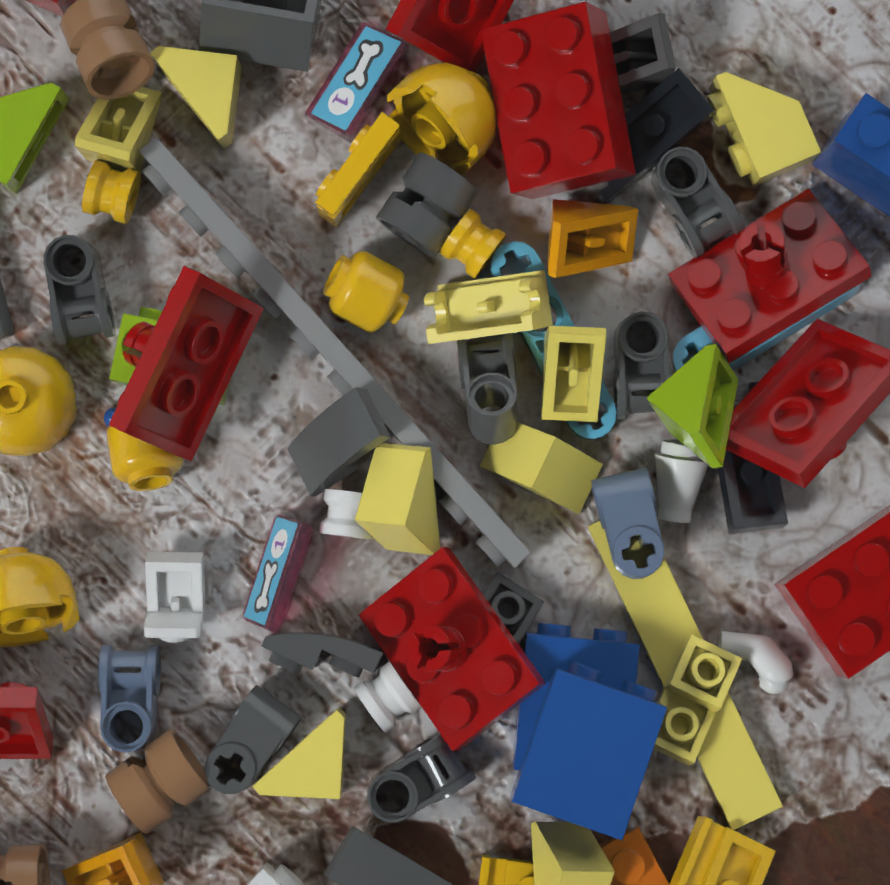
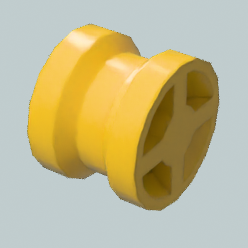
M95 160L84 187L82 212L93 216L100 212L107 213L113 217L114 221L127 224L132 217L138 199L141 172L131 168L123 172L112 169L108 162Z
M471 208L448 236L439 254L447 260L457 259L465 265L466 273L476 279L491 261L496 250L500 248L507 234L499 228H488L481 222L480 214Z

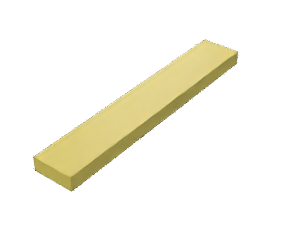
M597 521L587 526V529L664 688L689 636L692 634L703 639L665 558H663L661 566L654 573L643 579H631L623 576L613 564L605 529H602L600 521ZM631 538L630 547L622 552L624 561L634 560L637 569L645 568V559L653 554V550L650 545L641 546L638 538ZM728 692L722 708L714 716L697 760L730 829L735 830L783 807Z

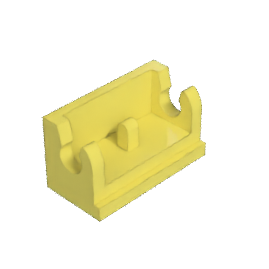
M545 270L437 285L438 291L429 292L424 297V305L433 306L436 313V323L430 324L426 328L428 344L531 331L553 325Z

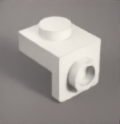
M148 552L145 560L147 614L144 622V636L147 638H160L165 642L171 643L183 642L189 638H199L206 613L204 553Z

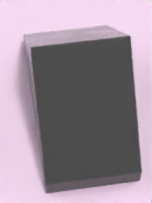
M664 13L654 14L610 32L621 94L656 88L666 78L673 75L676 67Z

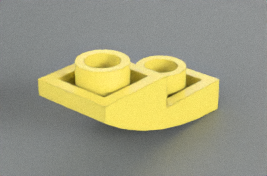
M691 634L657 701V703L666 706L667 710L653 748L654 750L688 766L695 763L714 716L722 708L743 658Z

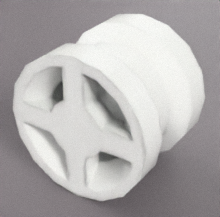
M325 489L324 501L328 505L327 518L320 524L319 533L375 540L355 521L362 493Z
M391 662L381 667L380 676L373 681H362L354 687L356 694L368 712L385 733L395 726V720L404 712L414 713L421 708V705Z

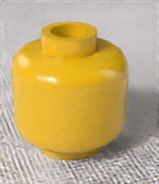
M365 250L357 251L350 257L340 256L323 288V294L329 297V310L334 316L369 333L379 330L387 321L396 324L403 315L410 297L402 292L405 281L403 272L398 267Z
M111 426L107 429V443L112 473L121 482L128 483L130 489L149 491L163 488L173 482L172 476L183 467V458Z

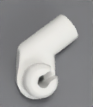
M720 631L718 647L743 658L742 661H749L759 674L760 688L770 694H779L788 688L789 680L793 677L792 663L770 637Z

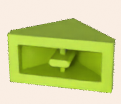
M52 82L0 97V183L15 194L21 188L70 100L63 89Z
M712 344L701 349L646 399L667 430L711 468L723 467L739 379L718 346Z

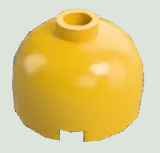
M446 62L424 65L406 76L387 95V102L394 100L396 107L389 114V117L400 124L401 139L416 156L419 152L429 156L433 155L437 160L447 164L448 167L462 176L484 156L493 143L497 129L494 101L488 83L476 72L468 71Z
M11 346L0 350V453L5 455L30 456L51 450L67 436L76 419V393L71 374L58 359L37 348Z
M9 547L0 550V647H18L48 640V633L43 629L55 627L61 623L63 633L72 629L80 620L75 589L70 576L64 568L53 559L42 554L29 552L24 547Z

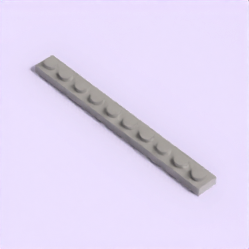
M155 136L139 151L149 164L142 170V173L163 196L171 190L174 191L186 205L178 213L200 237L208 230L223 246L215 254L237 278L245 271L260 287L252 295L274 319L283 312L297 329L289 336L311 360L320 353L334 369L327 378L343 396L355 387L367 389L390 435V438L385 442L394 436L402 445L431 447L434 481L446 493L439 500V503L460 526L467 519L475 525L483 534L476 541V544L492 562L499 567L506 560L512 568H515L531 554L528 548Z

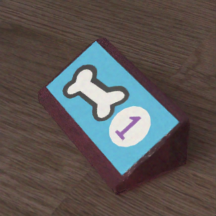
M362 21L304 113L305 116L352 143L409 53V44Z
M283 515L275 516L243 611V618L246 621L272 632H278L283 629L316 530L313 528V525Z

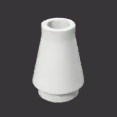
M664 439L662 440L661 451L655 453L659 504L657 518L670 522L690 523L692 509L708 464L679 440Z

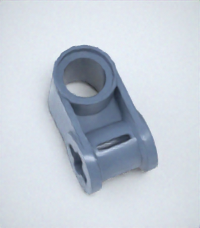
M644 467L591 480L602 529H605L615 568L623 576L631 579H643L651 575L661 566L664 558V545L657 520L658 512L647 468ZM631 538H638L641 546L650 545L653 550V554L645 559V568L637 569L634 560L624 561L622 552L630 547Z
M112 645L101 646L99 656L100 730L105 743L115 751L126 753L141 750L152 742L156 736L158 728V694L161 684V651L159 645H150L148 650H114ZM121 667H140L142 671L140 673H121L119 669ZM126 710L137 713L143 722L142 734L133 743L121 739L116 731L117 719Z

